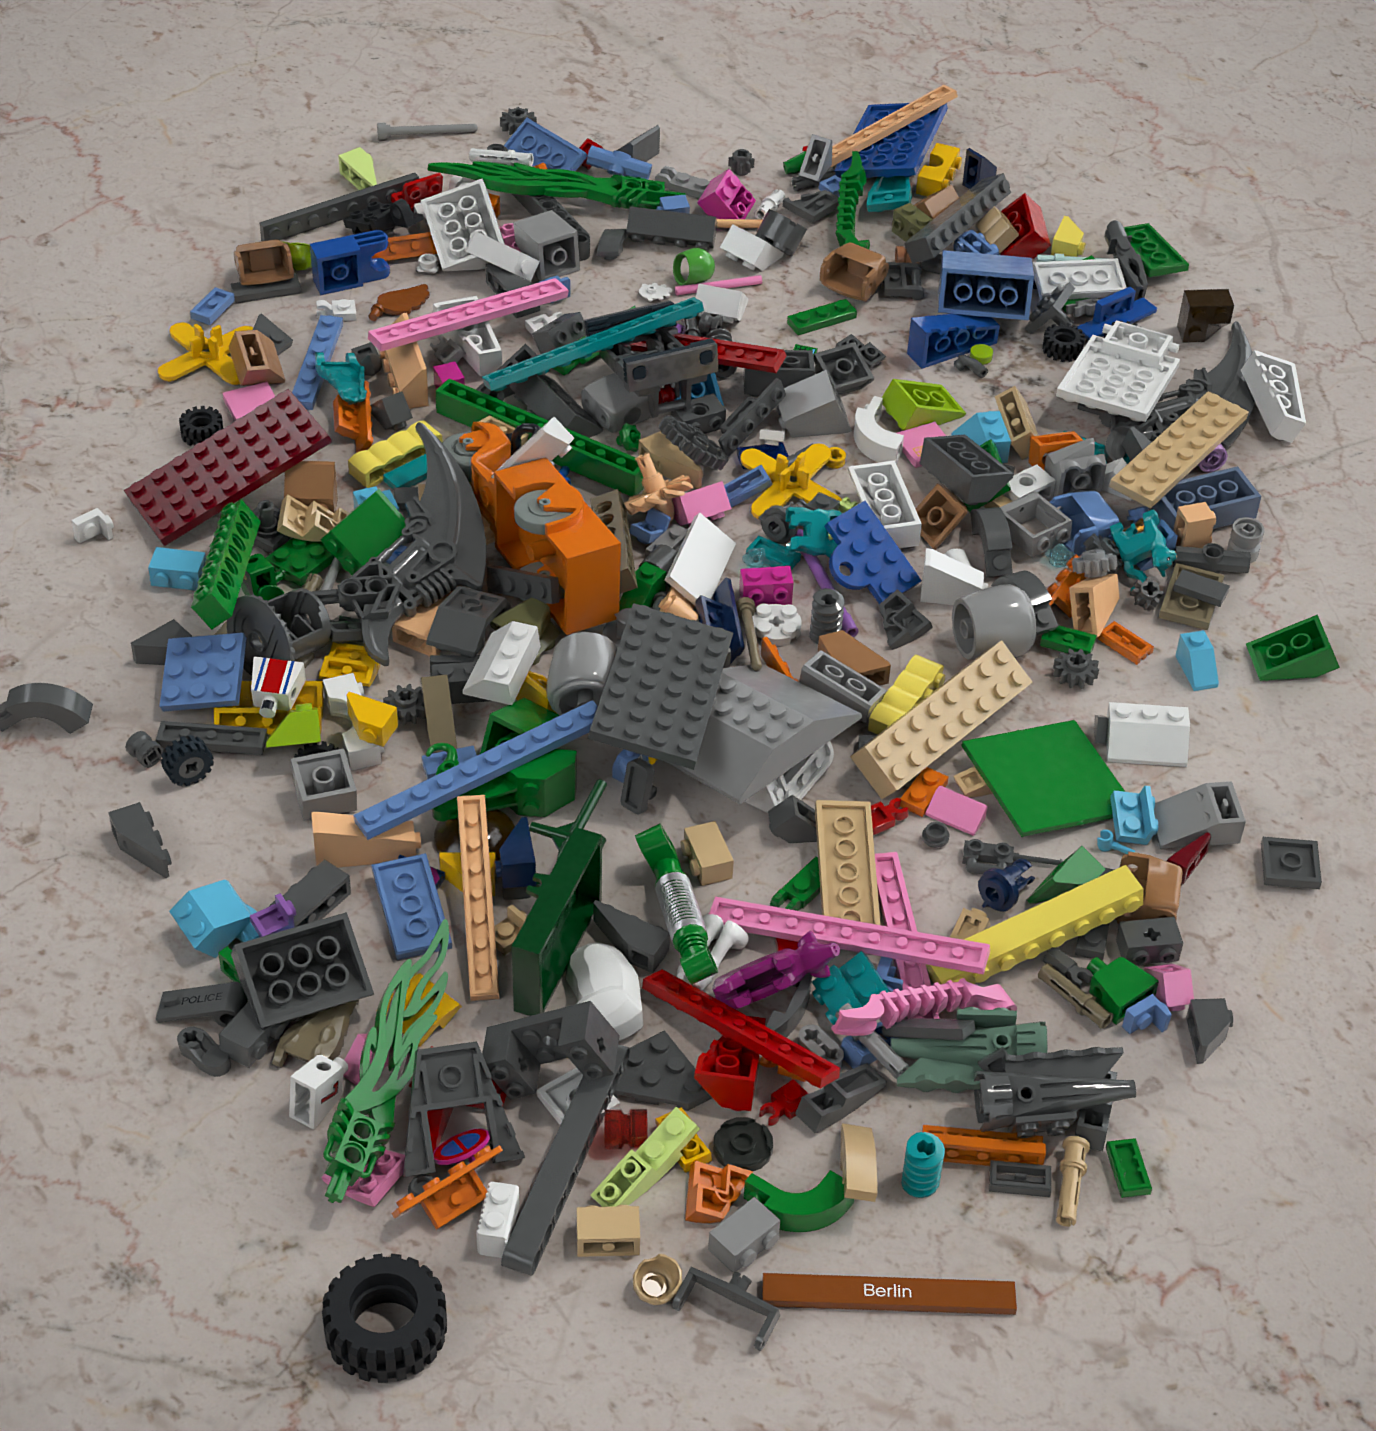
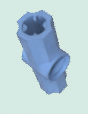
M591 146L586 164L607 170L611 175L640 177L647 180L652 169V164L631 158L627 153L616 150L611 152L595 146Z

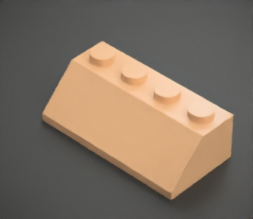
M402 313L392 324L409 320L407 313ZM417 341L381 352L378 350L380 358L383 359L384 372L387 373L389 387H393L392 394L403 391L409 409L429 406L427 368Z

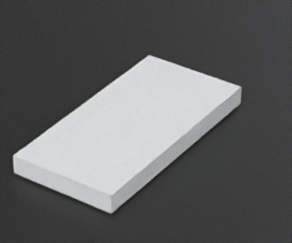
M1118 258L1032 263L1040 300L1044 297L1050 298V294L1059 285L1063 287L1069 282L1075 287L1069 299L1102 298L1127 288Z
M698 513L686 533L665 581L695 606V601L700 595L711 599L736 543L705 516Z

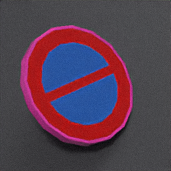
M483 1128L471 1129L452 1136L436 1148L433 1153L434 1162L439 1165H449L453 1163L459 1164L467 1158L469 1163L475 1161L476 1159L473 1155L484 1148L490 1140L488 1130Z

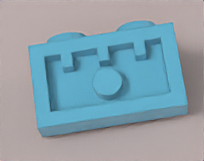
M1144 786L1140 793L1114 790L1110 799L1116 841L1147 845L1158 831V820L1155 819L1154 814L1155 798L1152 796L1151 787Z

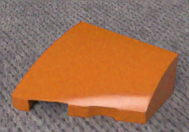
M694 1161L690 1165L685 1221L695 1223L721 1222L729 1212L730 1206L740 1196L745 1180L753 1171L727 1164L722 1169Z

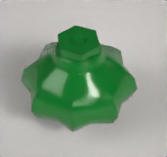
M625 423L622 430L619 431L616 442L619 446H623L626 451L637 452L639 450L641 433L637 430L636 425Z

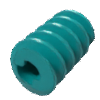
M918 1132L907 1141L901 1185L903 1190L913 1197H928L936 1192L940 1184L945 1148L942 1141L932 1133Z

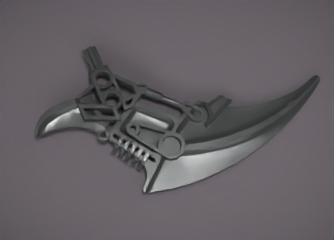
M1235 321L1231 326L1232 343L1223 360L1208 373L1205 367L1200 370L1194 369L1192 380L1187 379L1186 384L1179 386V390L1163 393L1158 402L1170 397L1177 396L1178 398L1157 403L1146 422L1133 421L1126 416L1112 415L1102 409H1092L1084 404H1078V410L1099 415L1101 423L1110 428V434L1104 449L1107 463L1125 457L1127 453L1121 443L1132 426L1153 442L1208 391L1249 411L1247 419L1221 442L1225 450L1229 448L1245 428L1255 401L1241 372L1242 367L1252 354V350L1239 322Z
M418 422L415 428L426 452L427 479L421 500L419 501L416 496H413L409 502H406V510L409 517L405 519V528L402 530V536L377 557H371L350 578L344 579L337 585L338 589L312 591L324 605L339 603V606L344 610L356 613L362 624L363 643L367 654L375 662L383 666H389L388 640L390 632L396 621L403 614L407 617L415 616L417 613L416 607L421 604L426 608L431 606L438 599L455 590L457 586H467L473 590L482 591L485 575L486 538L481 512L474 492L452 454L421 422ZM413 542L388 567L383 564L403 543Z

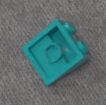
M862 951L840 968L832 965L829 968L831 974L829 977L816 978L812 981L816 988L812 991V994L822 1006L826 1004L829 1010L825 1015L833 1025L838 1020L835 1015L843 1005L849 1003L853 1009L860 1008L869 1002L872 994L877 995L881 991L890 992L867 955Z

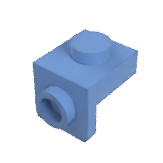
M651 508L648 510L645 521L631 525L630 534L637 537V540L641 543L651 544L668 529L671 518L657 509Z

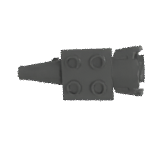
M1091 1047L1084 1050L1064 1049L1051 1053L1031 1052L1024 1055L1005 1054L1002 1059V1067H1004L1005 1073L975 1071L974 1081H980V1089L974 1090L978 1123H983L980 1131L988 1132L1010 1126L1008 1133H1017V1138L1019 1139L1035 1137V1133L1047 1132V1136H1059L1065 1134V1130H1069L1075 1122L1078 1110L1128 1098H1136L1134 1080L1104 1079L1123 1055V1047Z

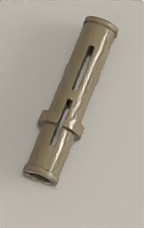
M1050 963L1045 964L1040 969L1038 978L1076 1007L1075 1010L1078 1014L1087 1016L1100 1029L1106 1028L1111 1023L1113 1014L1099 1005L1092 994L1083 992Z

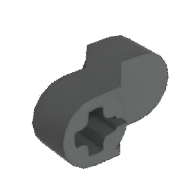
M187 1027L179 1032L177 1042L181 1054L192 1060L201 1071L214 1077H219L229 1072L231 1069L229 1054L221 1051L220 1045L206 1031L197 1027Z

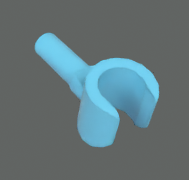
M1101 830L1100 837L1097 838V845L1101 851L1106 852L1114 849L1125 854L1135 852V850L1113 841V833L1110 830Z

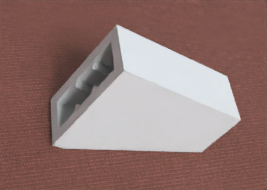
M926 548L920 602L954 605L957 599L988 588V583H983L984 572L933 549Z

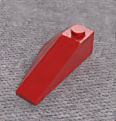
M748 1016L765 1026L766 1018ZM722 1035L718 1040L714 1039L710 1044V1049L706 1053L702 1052L698 1057L694 1079L722 1108H729L734 1111H751L761 1055Z

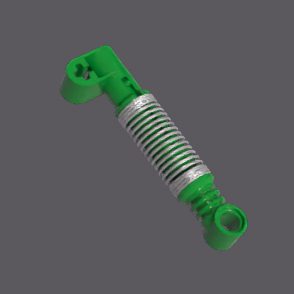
M661 823L636 834L635 838L638 846L656 877L655 890L672 944L680 952L681 966L690 984L693 985L718 973V969L707 946V929L690 879L682 871L675 847Z

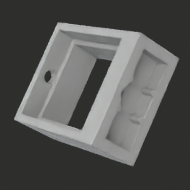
M1036 491L1000 507L1006 516L1012 542L1031 557H1035L1071 540L1072 520ZM1037 518L1048 529L1033 535L1021 524Z

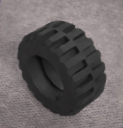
M381 1253L374 1254L372 1259L366 1260L363 1257L356 1260L355 1266L350 1267L348 1265L339 1272L340 1279L337 1277L333 1278L328 1286L329 1291L324 1294L322 1319L327 1348L331 1351V1356L336 1364H343L345 1372L350 1375L358 1373L359 1379L370 1382L371 1378L378 1379V1383H388V1379L396 1378L397 1381L407 1379L406 1374L411 1372L416 1375L424 1370L423 1364L425 1362L431 1364L437 1357V1351L442 1349L445 1342L447 1312L442 1284L437 1277H433L431 1269L426 1265L419 1267V1261L411 1257L405 1260L402 1259L400 1254L391 1253V1257H383ZM381 1303L400 1304L414 1313V1316L406 1325L392 1332H372L356 1323L358 1317L365 1310Z

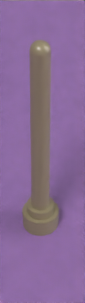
M743 597L736 602L738 617L743 619L752 669L759 671L762 668L752 617L756 612L755 602L751 598Z

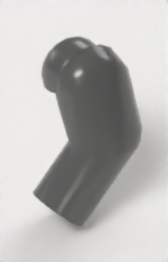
M959 355L958 359L954 361V366L960 371L964 370L967 366L980 378L985 377L988 373V369L969 356Z

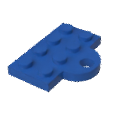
M866 501L837 516L824 526L838 545L830 556L829 569L835 581L841 586L851 590H860L867 587L878 604H880L897 589L904 594L922 581ZM839 566H846L850 570V575H843L839 570Z

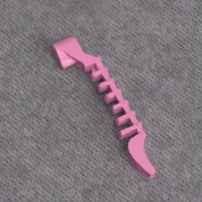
M962 978L958 982L949 980L945 984L936 982L932 986L927 987L923 984L919 988L914 989L910 986L906 990L900 991L897 988L893 992L886 993L881 991L877 995L872 994L865 1006L840 1010L838 1013L839 1018L836 1024L832 1025L831 1029L835 1034L864 1036L875 1031L877 1026L876 1020H880L884 1027L888 1029L896 1022H901L906 1016L913 1018L918 1012L921 1016H925L931 1009L935 1014H939L944 1008L948 1012H953L958 1006L960 1009L966 1007H976L980 1010L1007 1008L1017 1011V1006L1000 984L980 987Z

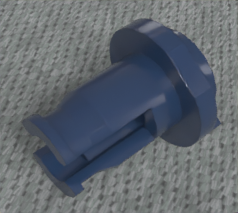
M1020 858L1003 870L991 868L984 872L978 881V889L984 900L982 907H991L1001 912L1008 911L1014 907L1018 901V892L1035 880L1034 876L1029 878L1021 876L1033 865L1026 859Z

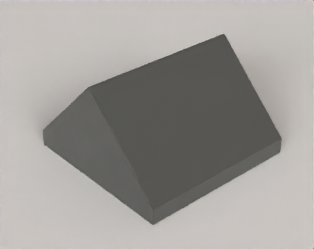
M659 125L649 129L616 151L627 153L631 158L647 162L658 155L660 151Z

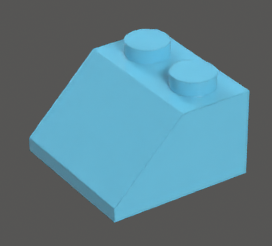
M1000 411L976 413L951 433V435L965 434L979 446L992 439L996 444L1002 463H1008L1011 440Z
M225 879L188 891L169 911L194 949L214 958L218 956L219 951L227 947L250 923V915H252L232 885Z

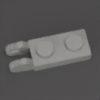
M666 166L655 176V181L665 182V188L685 193V195L700 199L710 183L707 179L697 178L687 173H677L674 168Z

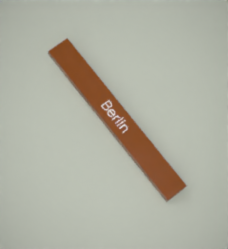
M763 1273L762 1300L775 1307L1016 1315L1017 1311L1015 1281Z

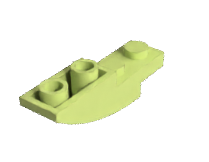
M675 1107L636 1152L631 1149L590 1196L602 1207L630 1205L656 1184L683 1156L680 1151L700 1128Z

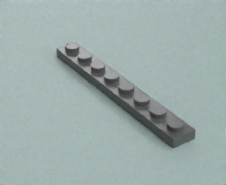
M414 172L259 222L261 241L282 240L349 217L351 212L363 210L367 207V204L374 201H379L382 204H392L391 194L402 191L405 183L417 180L419 176Z

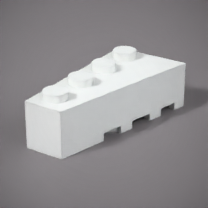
M473 296L434 303L433 313L476 301L478 297ZM489 321L442 334L447 341L451 339L466 353L463 358L479 376L493 373L502 366V350Z
M1254 350L1241 369L1243 377L1270 435L1278 440L1292 443L1306 424L1295 364Z

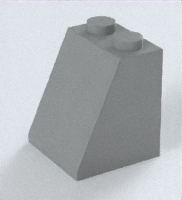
M553 210L513 222L515 243L520 251L540 261L535 271L539 281L557 275L561 277L580 270L577 230Z
M827 370L784 388L786 396L775 407L779 416L782 415L779 417V422L783 430L788 429L792 438L841 434L852 431L843 402Z

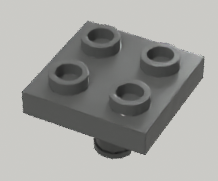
M1070 282L1063 287L1059 285L1050 294V298L1044 297L1036 305L1038 309L1029 315L1030 321L1025 329L1032 334L1050 319L1057 325L1063 323L1066 326L1069 323L1071 327L1074 321L1061 309L1075 290V287Z
M269 500L259 502L258 506L252 511L260 520L254 546L273 553L291 537L277 531L280 509L275 507L273 502Z

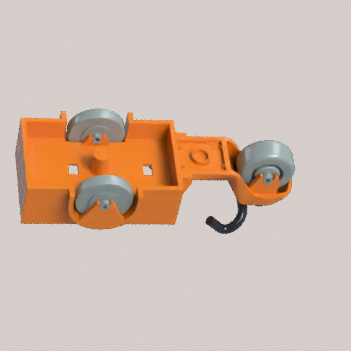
M475 421L472 424L471 432L454 434L446 438L442 443L455 458L467 480L472 482V490L480 512L489 522L490 529L495 534V548L513 569L558 577L560 602L545 604L550 607L551 618L556 621L566 635L616 620L615 614L619 612L621 542L586 504L581 493L565 480L546 457L498 470L521 447V436L525 433H533L532 437L541 427L533 423H524L517 426L512 433L505 434L495 424Z

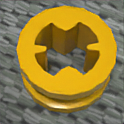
M830 447L831 457L825 465L832 469L843 467L846 459L845 451L839 447Z

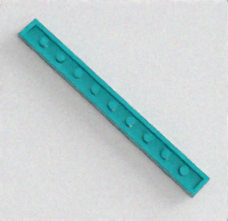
M695 297L689 298L482 376L484 385L491 391L504 390L511 383L525 382L528 380V377L535 374H546L551 368L556 366H567L571 364L572 360L578 358L585 359L592 356L593 352L612 349L613 345L620 342H631L638 335L652 334L657 328L673 326L678 320L683 318H694L698 315L697 313L704 311L703 303Z

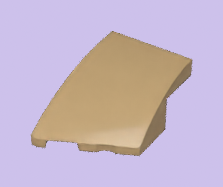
M287 494L281 503L277 531L295 539L321 541L320 539L346 517L349 512L339 507L333 513L315 501L306 506Z

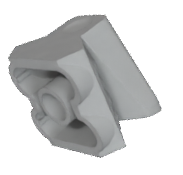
M1094 438L1082 440L1046 455L1044 469L1056 480L1053 497L1073 492L1097 491L1099 493L1102 491L1107 465L1104 454L1094 455Z

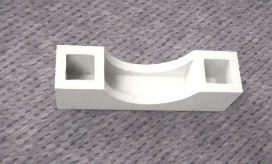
M354 673L323 679L324 698L330 715L343 717L351 721L348 715L346 695L348 692L365 696L362 683H357ZM354 726L342 734L343 748L351 771L381 764V753L385 752L384 747L359 739Z

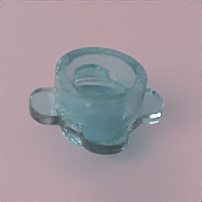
M1057 544L1054 548L1048 549L1045 552V556L1049 557L1050 564L1055 567H1065L1066 563L1075 555L1073 552L1068 551L1064 544Z
M763 548L750 549L742 557L743 562L747 564L748 568L770 566V561L766 559V552Z

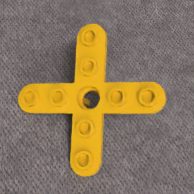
M184 322L172 325L170 327V336L189 352L162 364L158 368L159 378L168 382L175 381L206 365L225 382L232 385L240 384L233 360L227 355L230 353L229 344L235 331L253 330V327L241 326L222 335L221 325H217L210 331L211 337L207 339L204 336L202 327L198 324H194V327Z
M820 443L813 444L805 452H801L789 467V460L782 454H778L777 460L758 449L751 448L743 451L740 459L741 464L749 470L762 465L773 484L753 502L751 506L752 515L758 519L769 507L774 505L783 507L793 496L809 503L818 492L842 501L838 495L810 480L830 460L831 450L829 447ZM790 476L797 477V481L790 482Z

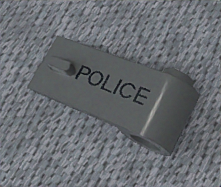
M239 982L164 991L156 1021L161 1023L212 1016L218 1025L226 1027L247 1004L248 999Z

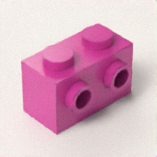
M790 566L740 569V598H751L755 602V607L763 603L768 605H792L794 582Z

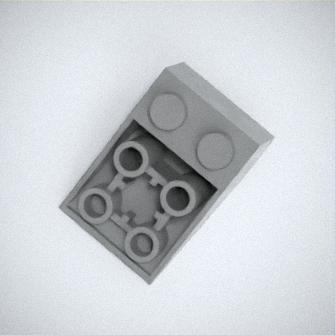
M1232 781L1202 784L1155 803L1154 808L1155 819L1158 820L1156 836L1160 849L1185 847L1207 832L1211 834L1209 845L1238 844L1241 842L1246 820Z

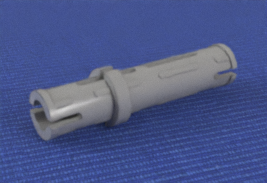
M849 1003L843 1005L839 1009V1011L853 1008ZM837 1012L835 1015L837 1019L839 1018V1012ZM875 1031L869 1035L852 1036L855 1041L859 1040L895 1079L909 1068V1065Z

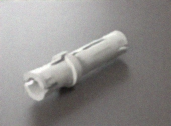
M471 148L469 152L471 162H492L514 166V163H520L532 167L534 160L532 153H519L510 149L508 151Z

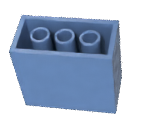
M943 250L938 289V313L1029 320L1034 281L1032 258Z

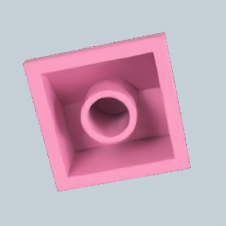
M723 481L687 492L683 496L672 498L675 511L674 519L680 526L689 524L690 527L698 513L705 517L710 516L712 521L724 517V511L732 509Z

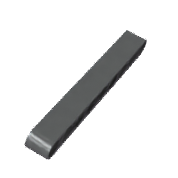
M491 144L487 147V150L508 151L502 144ZM512 194L532 216L553 210L577 230L579 261L590 257V235L554 197Z
M618 1044L613 1075L589 1081L584 1076L582 1077L505 1246L501 1260L503 1267L530 1276L535 1273L606 1111L604 1113L602 1111L606 1110L611 1102L612 1096L626 1068L630 1055L629 1047Z

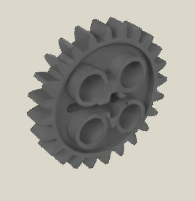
M671 415L664 416L658 425L661 433L666 435V438L673 445L678 446L679 450L683 451L690 459L696 462L700 461L704 466L707 465L717 471L718 469L721 471L728 462V456L725 455L724 451L720 450L721 447L708 439V436L704 435L694 425L686 424L683 420L680 421L677 417L674 418Z

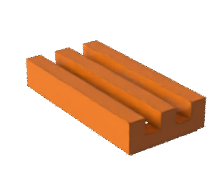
M1115 621L1105 627L1100 636L1097 637L1099 641L1136 665L1140 663L1141 659L1144 660L1147 654H1152L1154 646Z

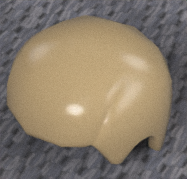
M658 1254L656 1257L644 1259L633 1274L634 1291L640 1300L651 1305H662L673 1300L682 1284V1269L675 1259L665 1254Z

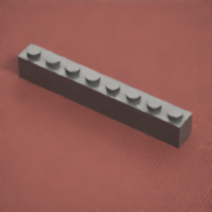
M1004 173L979 181L907 240L904 245L911 262L916 263L936 257L994 206L1006 198L1011 191L1010 184L1006 180Z

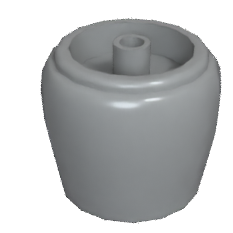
M1005 584L989 587L957 599L952 610V629L958 650L968 660H975L1000 641H1003L1012 655L1017 658L1026 654L1035 642L1036 618L1030 598L1025 591L1014 585Z
M591 632L574 633L562 638L555 646L547 678L546 692L552 710L558 715L565 714L592 700L597 706L599 705L617 652L615 644L608 637Z

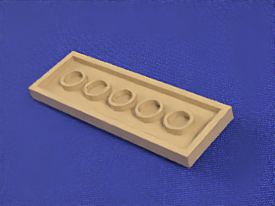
M816 800L815 819L822 915L880 925L870 802Z

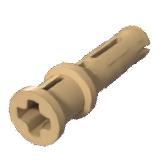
M1079 1136L1067 1137L1063 1140L1062 1144L1065 1152L1064 1159L1061 1160L1059 1167L1063 1178L1056 1221L1058 1224L1066 1227L1076 1224L1081 1179L1087 1172L1085 1157L1086 1153L1090 1150V1143Z

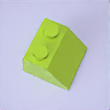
M312 703L297 704L296 710H290L267 738L266 746L277 747L321 742L318 708H312Z

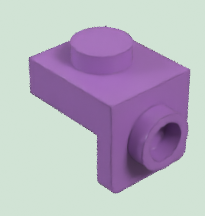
M281 893L275 895L276 904L250 915V922L259 937L294 928L296 910L290 900L285 901Z

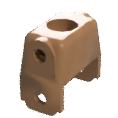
M275 239L241 244L234 251L235 266L241 285L263 284L294 278L290 249L287 244Z
M849 242L833 250L823 259L819 280L824 286L841 295L867 301L885 279L889 270V264L886 263V258L882 254Z
M1135 852L1124 854L1121 858L1120 867L1126 865L1143 887V905L1134 912H1127L1115 918L1117 924L1122 921L1175 917L1177 920L1182 868L1151 855ZM1133 864V865H1136L1137 867H1136V868H1130L1128 865Z

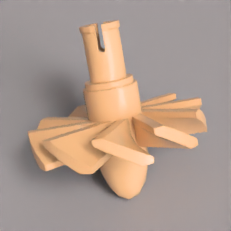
M644 453V456L640 455L635 458L643 476L642 485L644 491L642 494L629 497V500L624 502V505L630 515L640 511L647 512L653 507L670 516L671 522L675 514L672 498L683 496L685 491L693 489L689 475L686 477L681 475L671 481L668 479L664 480L662 474L656 471L650 453Z

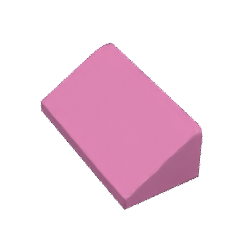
M939 786L932 797L925 815L974 836L986 818L987 806L943 786Z

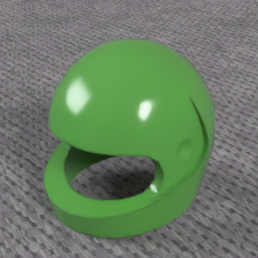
M691 248L676 255L673 262L674 278L679 285L683 286L703 283L709 280L715 271L713 257L701 248ZM685 257L689 265V275L686 281L681 274V262Z

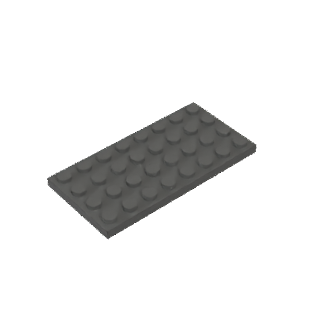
M633 603L589 731L588 739L694 770L733 632Z

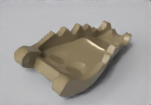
M359 1000L304 1016L293 1024L280 1038L272 1065L280 1068L283 1067L288 1055L307 1063L317 1055H323L333 1061L340 1055L341 1049L344 1046V1036H347L350 1015L353 1013L355 1006L359 1005Z

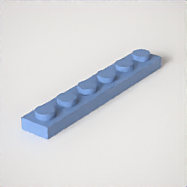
M320 315L292 391L294 396L307 410H313L324 380L316 372L315 352H323L325 362L331 361L343 327V317Z

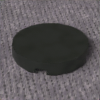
M736 1117L725 1121L717 1133H715L713 1153L718 1162L724 1167L730 1164L750 1171H756L766 1165L772 1156L773 1136L764 1124L761 1126L755 1122V1119Z

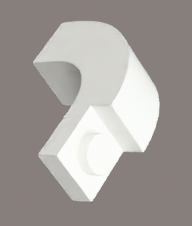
M874 396L870 404H866L864 409L858 407L856 410L854 425L855 443L859 450L868 458L878 463L895 460L897 464L902 455L904 435L887 431L877 424L881 417L883 398Z

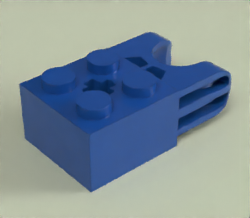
M374 230L310 243L312 276L320 295L362 287L363 283L387 278L390 274L389 264L382 258H372L376 253L387 249V234L381 230Z

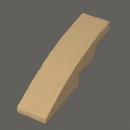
M842 1123L840 1170L842 1171L845 1198L876 1201L878 1193L877 1162L872 1128Z

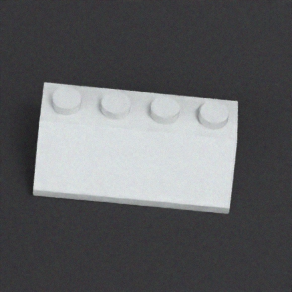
M895 460L849 466L848 472L860 502L866 501L896 545L899 548L919 546L922 523Z

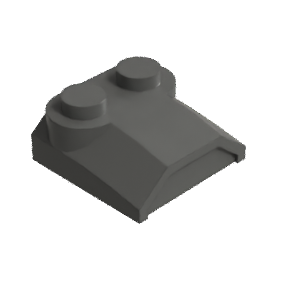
M855 342L818 352L813 356L815 373L818 374L827 370L839 395L860 390L874 381V376Z

